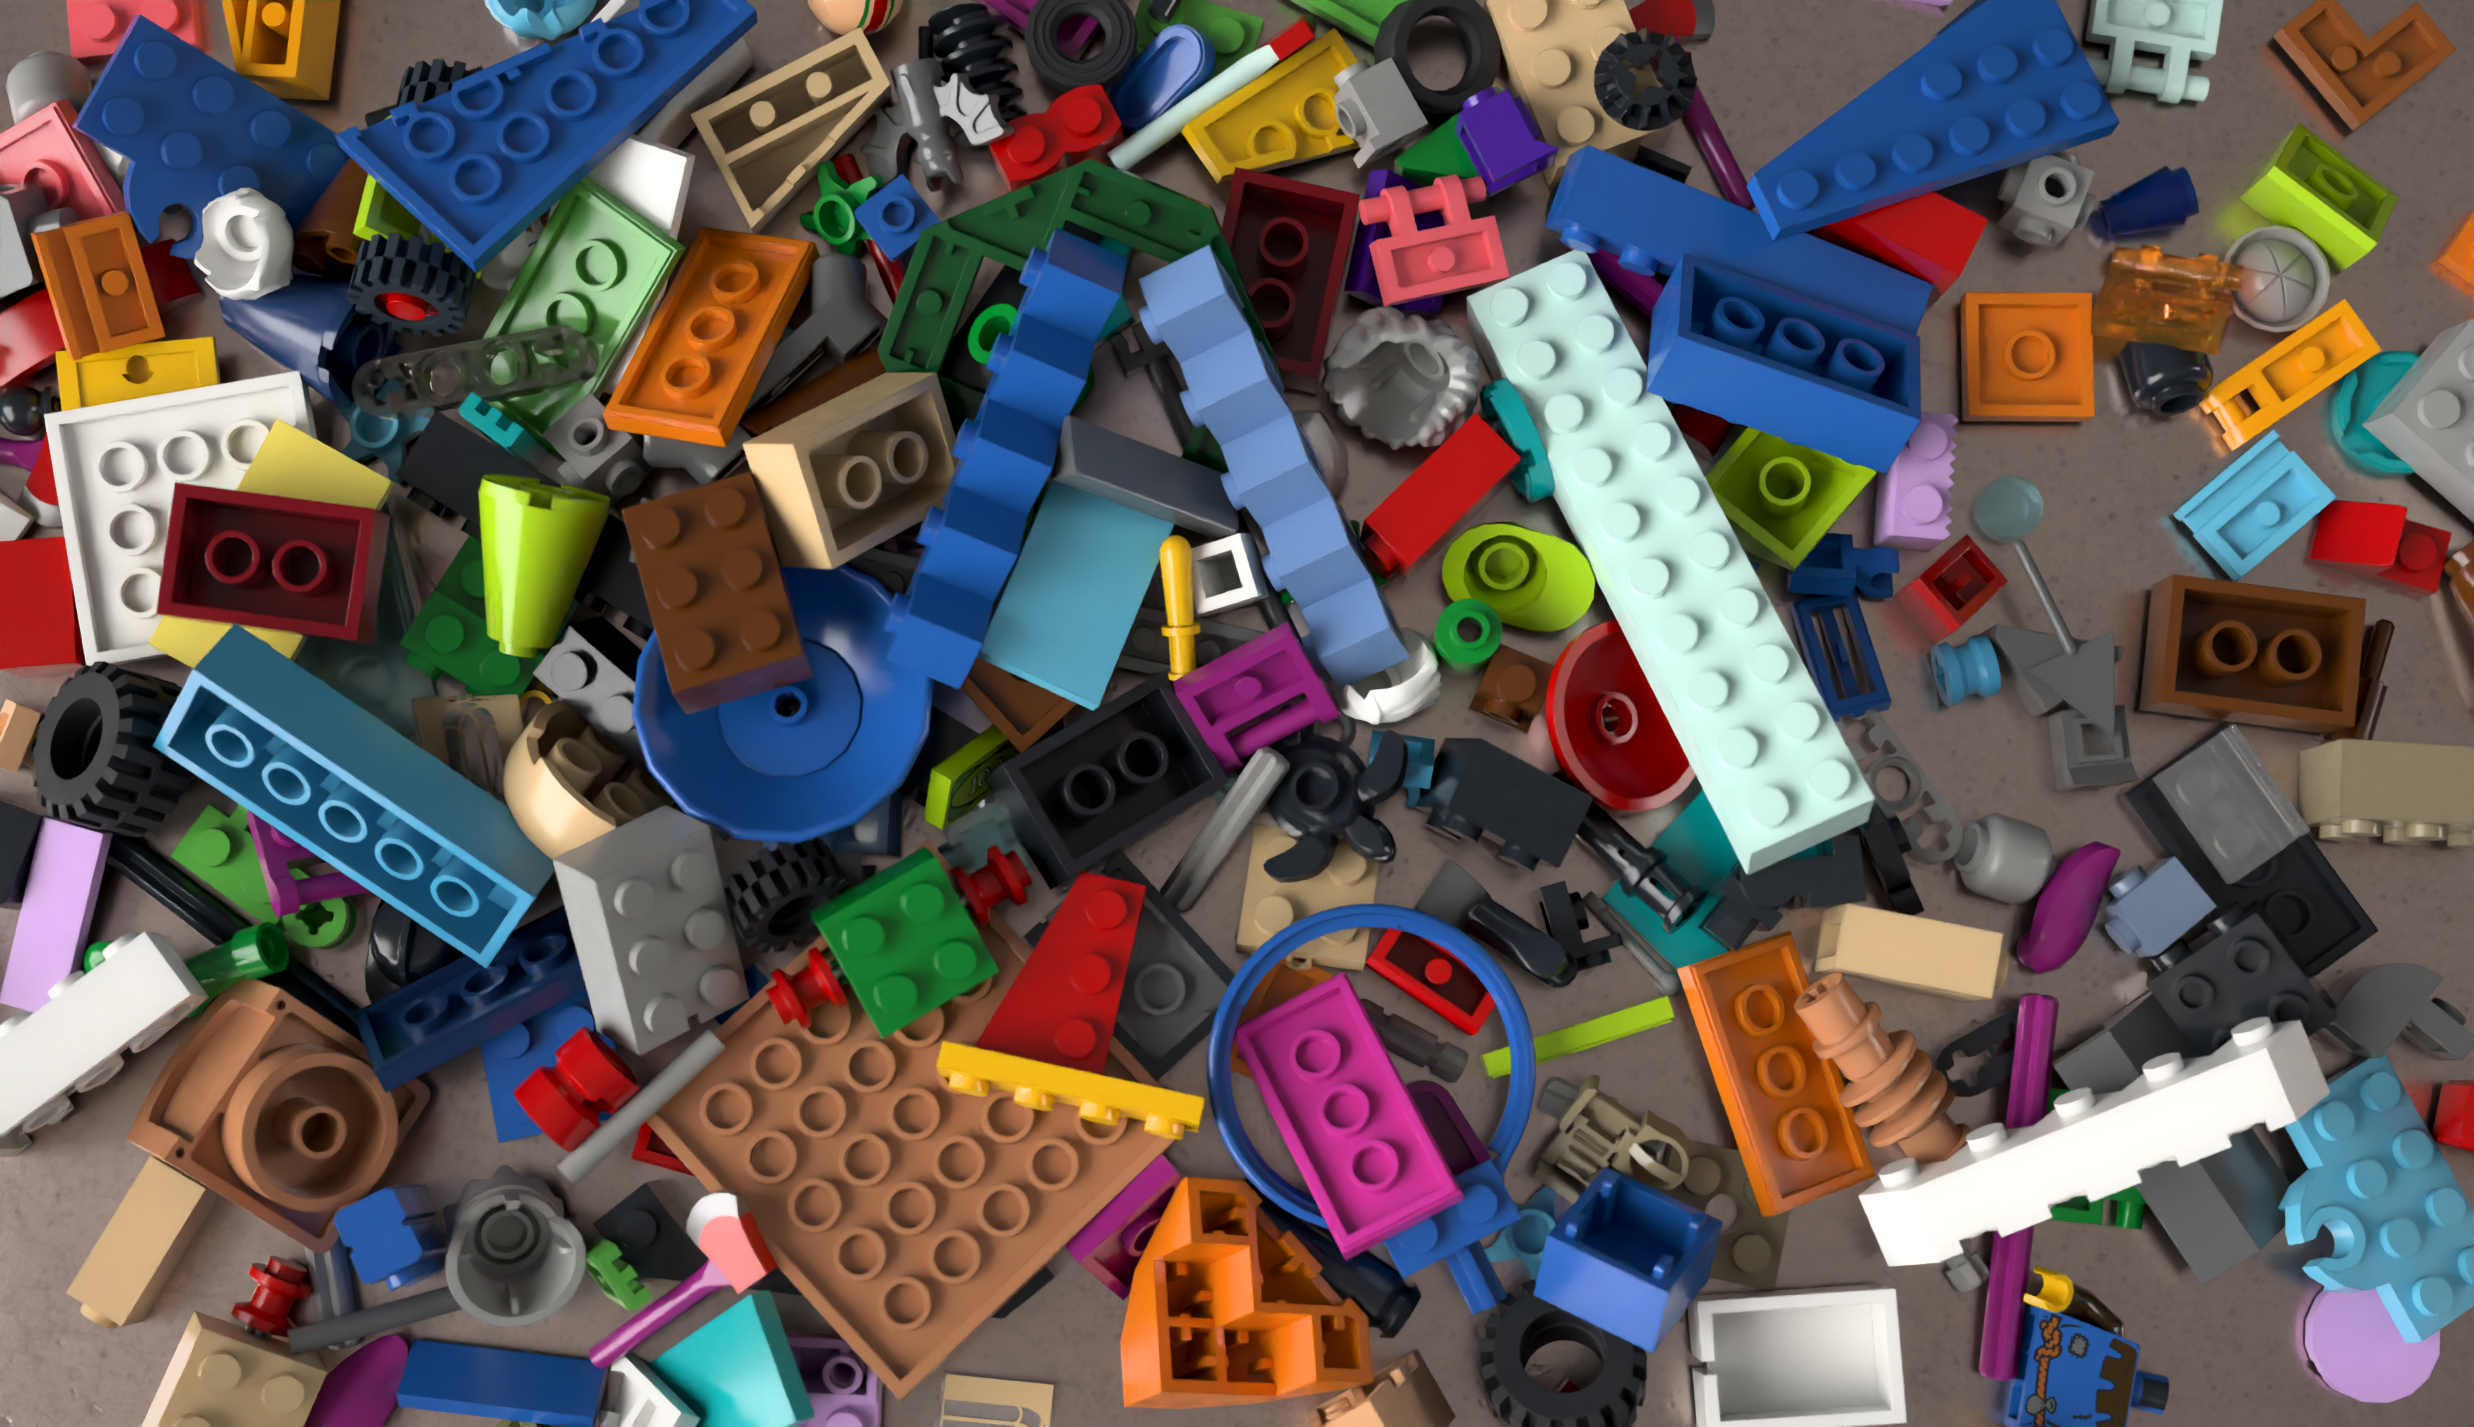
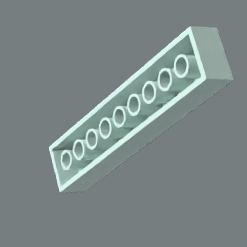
M1575 249L1468 296V329L1494 380L1501 377L1507 378L1525 404L1538 431L1552 469L1555 483L1553 496L1583 555L1589 560L1594 576L1746 874H1752L1867 822L1875 798L1663 397L1646 392L1648 369L1586 252Z

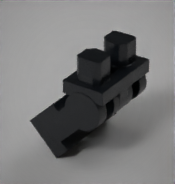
M1859 835L1827 839L1816 844L1817 857L1790 860L1787 857L1749 875L1746 874L1738 859L1731 867L1729 875L1719 876L1709 888L1708 893L1718 901L1697 928L1726 951L1731 949L1738 951L1754 929L1758 932L1772 931L1784 916L1777 909L1792 897L1795 909L1867 901Z

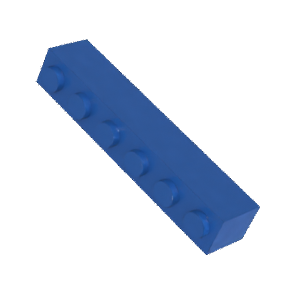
M1589 145L1569 155L1544 226L1561 233L1560 241L1563 244L1582 252L1596 253L1599 248L1620 257L1618 264L1621 267L1640 275L1654 276L1657 271L1670 277L1682 254H1686L1917 335L1934 285L1805 232L1773 242L1760 214Z

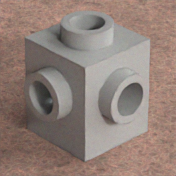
M2063 150L2025 162L2021 166L2015 165L2010 167L1997 197L2005 201L1996 225L2012 231L2014 235L2026 242L2055 248L2073 229L2081 231L2085 226L2096 200L2095 195L2088 193L2095 171L2080 166V160L2076 156Z
M589 392L542 434L566 460L557 470L569 484L608 496L610 498V509L623 496L634 492L640 486L643 479L657 467H651L643 458V449L641 447L644 445V435L609 429L602 415L605 407Z

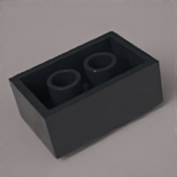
M1163 671L1008 760L984 778V781L1050 890L1229 783L1228 778Z

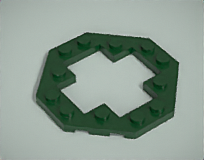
M1090 157L922 230L877 348L887 373H937L954 434L957 437L966 418L972 421L975 420L986 390L943 373L941 368L984 256L1022 272L1033 247L1045 250L1055 228L1064 230L1068 220L1170 263L1209 245L1233 281L1244 304L1242 308L1243 314L1250 324L1258 342L1262 341L1281 381L1284 376L1213 206L1094 157ZM1206 424L1198 428L1193 426L1181 457L1221 473L1228 472L1229 469L1221 446ZM1047 482L1044 483L1027 515L1021 545L1047 488Z

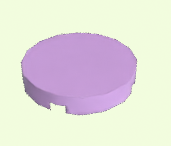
M2375 1288L2354 1293L2321 1291L2315 1297L2305 1321V1347L2310 1360L2315 1363L2317 1371L2322 1375L2321 1378L2331 1389L2361 1402L2390 1403L2412 1395L2430 1378L2440 1355V1330L2422 1342L2406 1344Z

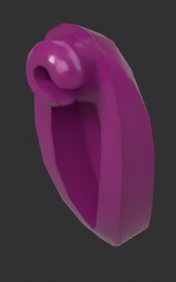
M2094 841L2082 846L2067 857L2050 876L2038 900L2031 931L2023 935L2017 945V956L2022 964L2032 967L2036 973L2044 974L2060 969L2078 952L2085 943L2094 924L2108 882L2121 854L2120 849Z
M394 1334L382 1336L362 1346L340 1362L325 1377L303 1427H382L398 1401L397 1391L410 1353L406 1340Z

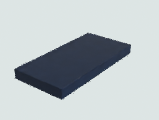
M565 905L514 930L487 968L465 955L353 1014L374 1073L385 1093L587 989Z

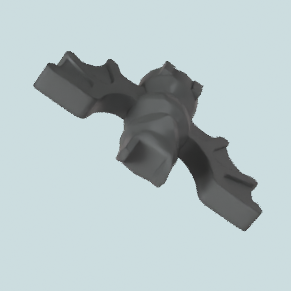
M925 58L904 63L890 71L899 102L893 108L888 106L874 107V113L877 116L876 132L873 138L861 147V152L867 156L869 176L880 174L883 177L884 183L879 187L883 188L901 174L906 178L908 174L907 150L910 139L913 137L918 143L917 158L924 169L927 187L931 192H938L941 188V178L946 175L954 183L963 182V172L957 158L956 145L949 135V129L953 122L952 119L963 128L968 140L973 145H989L1013 135L1014 130L1001 117L998 109L1000 98L997 94L983 95L975 91L969 83V77L966 73H954L951 76L950 82L942 86L941 77L944 76L941 62L936 61L934 58Z

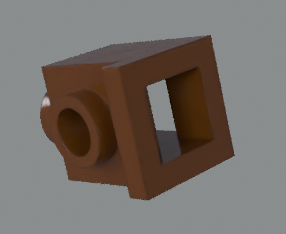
M1500 643L1486 665L1468 710L1527 734L1532 721L1538 716L1547 695L1548 684L1554 665Z

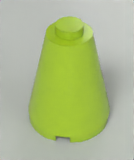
M485 474L481 479L478 493L487 636L500 641L498 650L502 653L534 658L538 656L539 648H550L556 640L609 516L610 498L596 491L561 483L560 488L539 484L540 479L505 474Z

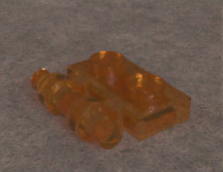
M2142 244L2140 250L2116 246L2112 257L2111 271L2132 274L2133 277L2106 275L2091 316L2090 334L2142 343H2160L2175 346L2179 349L2219 355L2233 315L2235 294L2214 291V288L2239 291L2242 284L2244 266L2221 263L2220 256L2199 253L2198 258L2195 259L2163 254L2162 247ZM2158 278L2164 280L2190 283L2191 285L2190 287H2185L2173 284L2160 283L2156 281Z

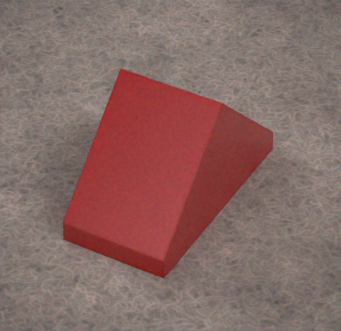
M1966 534L1892 596V598L1934 645L1960 628L2009 581L1970 536Z

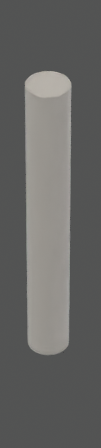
M709 1029L706 1030L557 1166L573 1185L578 1184L726 1049L724 1045Z

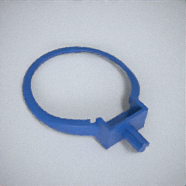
M1354 904L1317 912L1289 925L1262 944L1235 975L1221 1000L1209 1038L1207 1084L1215 1123L1223 1142L1242 1172L1265 1196L1293 1215L1329 1229L1314 1197L1292 1186L1263 1160L1252 1145L1239 1119L1232 1093L1230 1059L1233 1038L1243 1008L1262 978L1281 959L1305 943L1333 932L1367 927L1395 929L1418 935L1448 950L1464 962L1487 988L1498 1007L1509 1040L1511 1078L1508 1097L1498 1127L1486 1149L1498 1155L1493 1160L1490 1158L1454 1176L1462 1191L1464 1200L1388 1238L1382 1243L1387 1247L1402 1278L1444 1258L1471 1314L1474 1315L1482 1310L1490 1309L1497 1305L1498 1302L1506 1299L1507 1295L1479 1240L1521 1219L1505 1187L1504 1173L1527 1126L1534 1100L1536 1083V1055L1533 1034L1521 999L1510 979L1495 959L1479 943L1442 919L1418 910L1387 904Z

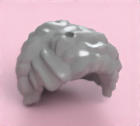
M1377 306L1374 309L1361 313L1356 318L1355 324L1347 328L1339 337L1338 343L1331 355L1323 361L1325 374L1320 386L1330 392L1328 394V401L1339 404L1337 417L1345 421L1349 426H1362V435L1367 439L1377 438L1384 443H1389L1390 447L1394 450H1399L1406 445L1412 447L1419 443L1423 447L1436 446L1445 442L1473 414V408L1477 405L1480 394L1476 384L1480 379L1477 368L1478 356L1476 351L1467 346L1444 320L1425 321L1418 315H1411L1405 318L1404 314L1394 307Z

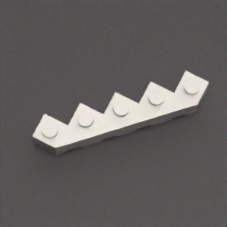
M2269 1017L2248 1020L2234 1027L2231 1030L2233 1038L2210 1056L2182 1059L2180 1053L2173 1052L2155 1057L2142 1066L2144 1073L2122 1091L2093 1094L2091 1088L2076 1089L2058 1097L2053 1102L2056 1109L2034 1126L2005 1129L2002 1123L1988 1124L1970 1132L1966 1136L1968 1144L1946 1161L1917 1164L1915 1158H1904L1884 1166L1878 1172L1880 1179L1858 1196L1888 1267L1941 1262L1963 1253L1959 1243L1962 1239L1973 1238L1986 1231L1998 1230L2001 1237L2007 1236L2052 1218L2049 1209L2057 1203L2065 1202L2075 1196L2087 1195L2090 1202L2141 1183L2139 1173L2161 1162L2176 1160L2177 1164L2182 1167L2230 1148L2232 1145L2229 1137L2234 1133L2249 1129L2255 1123L2265 1122L2267 1128L2273 1131L2296 1122L2330 1093L2301 1020L2275 1024L2271 1023Z

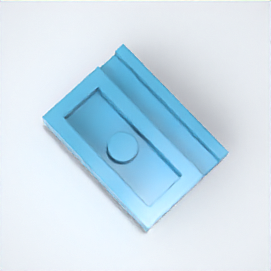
M2274 429L2173 514L2179 522L2182 520L2194 533L2193 537L2234 582L2239 581L2336 498L2334 493L2294 451L2290 452L2278 440L2280 436Z

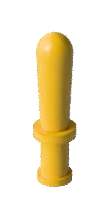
M1178 535L1166 538L1161 544L1159 553L1167 623L1161 626L1163 636L1169 637L1171 671L1168 672V680L1175 681L1197 669L1194 635L1201 632L1200 623L1194 622L1192 549L1189 542Z

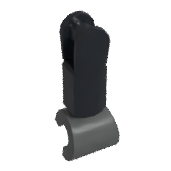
M1450 859L1446 860L1413 908L1414 910L1442 919L1467 935L1469 933L1480 943L1516 966L1520 965L1524 970L1553 988H1563L1569 985L1578 973L1576 958L1559 941L1492 900L1490 894L1474 877Z

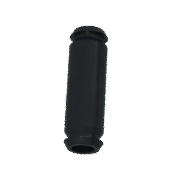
M1245 1176L1242 1181H1246L1263 1200L1259 1204L1261 1210L1282 1233L1290 1230L1320 1263L1323 1269L1319 1274L1343 1300L1350 1297L1367 1315L1369 1328H1378L1382 1331L1380 1338H1395L1411 1316L1422 1296L1417 1284L1414 1283L1411 1287L1405 1284L1398 1270L1368 1250L1345 1260L1330 1229L1305 1221L1281 1208L1265 1196Z

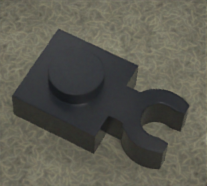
M1873 802L1868 821L1857 826V829L1870 860L1880 877L1892 909L1900 914L1917 915L1923 912L1924 908L1910 879L1911 875L1902 856L1912 851L1911 844L1897 815L1886 819L1876 803Z

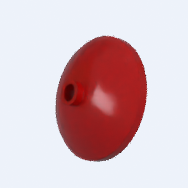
M1612 620L1596 624L1585 629L1570 641L1556 661L1551 673L1546 696L1548 734L1561 768L1578 790L1593 797L1592 801L1615 811L1640 812L1653 810L1670 803L1687 789L1696 774L1618 621ZM1601 715H1602L1603 718H1604V726H1603V723H1602Z

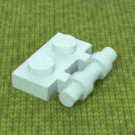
M2091 0L2085 41L2108 44L2110 48L2107 60L2085 57L2099 84L2102 85L2103 91L2123 94L2125 89L2153 93L2157 94L2158 101L2178 104L2181 98L2204 102L2208 94L2210 79L2205 76L2187 74L2189 58L2209 61L2216 54L2223 0ZM2134 49L2165 54L2163 69L2132 64Z

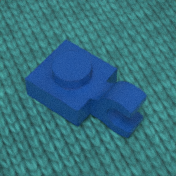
M1826 533L1794 572L1786 569L1788 592L1852 597L1854 586L1857 585L1869 597L1877 599L1890 598L1894 592L1892 574L1899 573L1900 570L1898 550L1884 546L1869 549L1853 548L1852 535Z

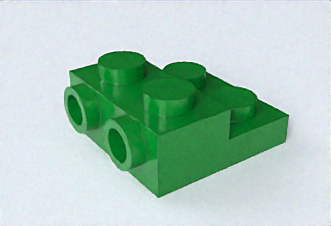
M469 535L400 641V645L410 650L404 662L437 682L444 671L466 684L460 695L463 698L517 696V701H519L535 676L533 672L552 647L539 648L538 656L534 658L513 656L500 652L498 650L500 641L487 636L482 543ZM574 599L571 602L556 640L580 604ZM468 700L473 704L478 703L477 701ZM478 706L479 708L494 716L492 711L487 706Z

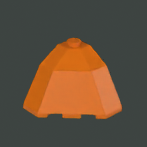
M1186 1177L1180 1180L1134 1271L1120 1342L1124 1407L1189 1409L1257 1404L1372 1384L1373 1372L1368 1317L1350 1297L1343 1300L1319 1274L1323 1267L1292 1232L1288 1230L1282 1233L1261 1210L1259 1204L1263 1200L1246 1181Z

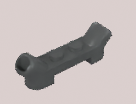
M826 254L820 256L811 265L810 317L796 330L790 325L786 326L740 421L750 413L769 404L821 355L825 354L838 366L863 352L884 330L888 319L867 300V268L857 257L848 254ZM739 424L727 447L644 435L643 458L651 467L686 468L701 485H706L725 479L747 458L743 443L753 438Z

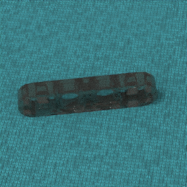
M567 325L550 326L371 360L364 363L357 370L352 380V395L355 403L362 411L384 420H398L435 413L436 410L441 412L458 409L471 392L478 395L486 403L577 387L586 383L594 376L599 365V351L596 343L589 335ZM564 342L579 350V357L569 360V371L551 362L538 364L535 353L543 357L559 355L564 351ZM513 350L520 360V371L512 382L498 385L491 374L492 362L499 353ZM453 361L460 374L459 383L450 394L438 396L431 385L432 373L439 364ZM384 377L397 383L412 382L415 392L407 389L389 392L386 397L387 404L384 400L374 397V389L383 386Z

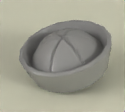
M2281 225L2257 227L2239 237L2225 256L2221 274L2225 302L2233 314L2251 327L2274 333L2297 330L2315 319L2328 300L2331 286L2328 260L2317 243L2298 229Z

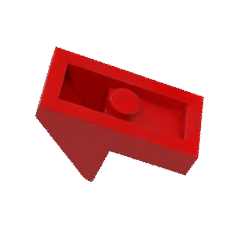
M2333 500L2318 513L2306 561L2429 596L2437 593L2452 532L2407 520L2408 508L2401 505Z

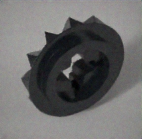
M1645 27L1640 31L1628 34L1620 33L1612 43L1602 50L1594 71V90L1600 106L1614 121L1630 129L1650 131L1666 127L1684 114L1693 99L1698 77L1695 75L1691 52L1685 51L1675 41L1673 34L1663 35L1652 32L1648 27ZM1654 58L1659 60L1656 80L1663 84V87L1659 89L1656 86L1650 85L1644 92L1639 93L1636 100L1631 98L1635 90L1633 86L1636 76L1629 69L1634 67L1635 69L1643 70L1648 63L1651 64Z

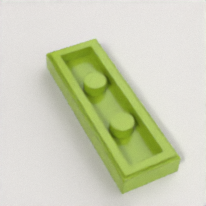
M1658 997L1533 1037L1536 1065L1672 1022V1018L1675 1016L1669 997ZM1509 1045L1478 1055L1484 1077L1494 1079L1511 1073Z

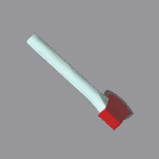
M1305 14L1265 41L1255 51L1235 62L1107 153L1116 167L1127 171L1178 135L1187 123L1257 79L1277 61L1283 60L1313 39L1317 30L1316 20L1312 15Z

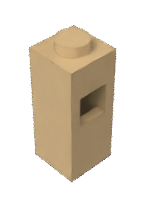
M150 1155L66 1292L83 1303L80 1312L91 1321L110 1329H115L117 1325L122 1327L143 1322L220 1194L176 1167Z

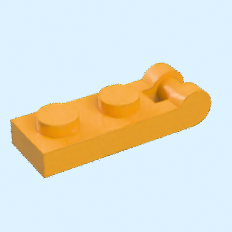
M2344 299L2204 393V399L2199 406L2206 415L2210 412L2215 415L2226 431L2221 437L2231 451H2233L2382 349L2346 299ZM2244 389L2248 390L2261 408L2249 417H2247L2234 398L2235 395Z

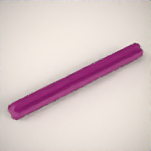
M2025 993L2020 998L2006 1129L2034 1126L2047 1115L2059 1007L2058 999L2054 996ZM2034 1225L2004 1237L2000 1236L1998 1230L1994 1231L1979 1363L1980 1374L1991 1379L2008 1381L2015 1379L2018 1375L2026 1304L2024 1295L2025 1293L2027 1294Z

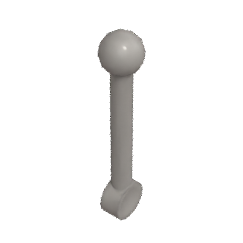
M1590 891L1582 899L1587 909L1599 918L1613 934H1621L1624 946L1657 980V988L1662 995L1668 997L1677 995L1682 988L1679 975L1674 972H1666L1614 917L1603 901Z

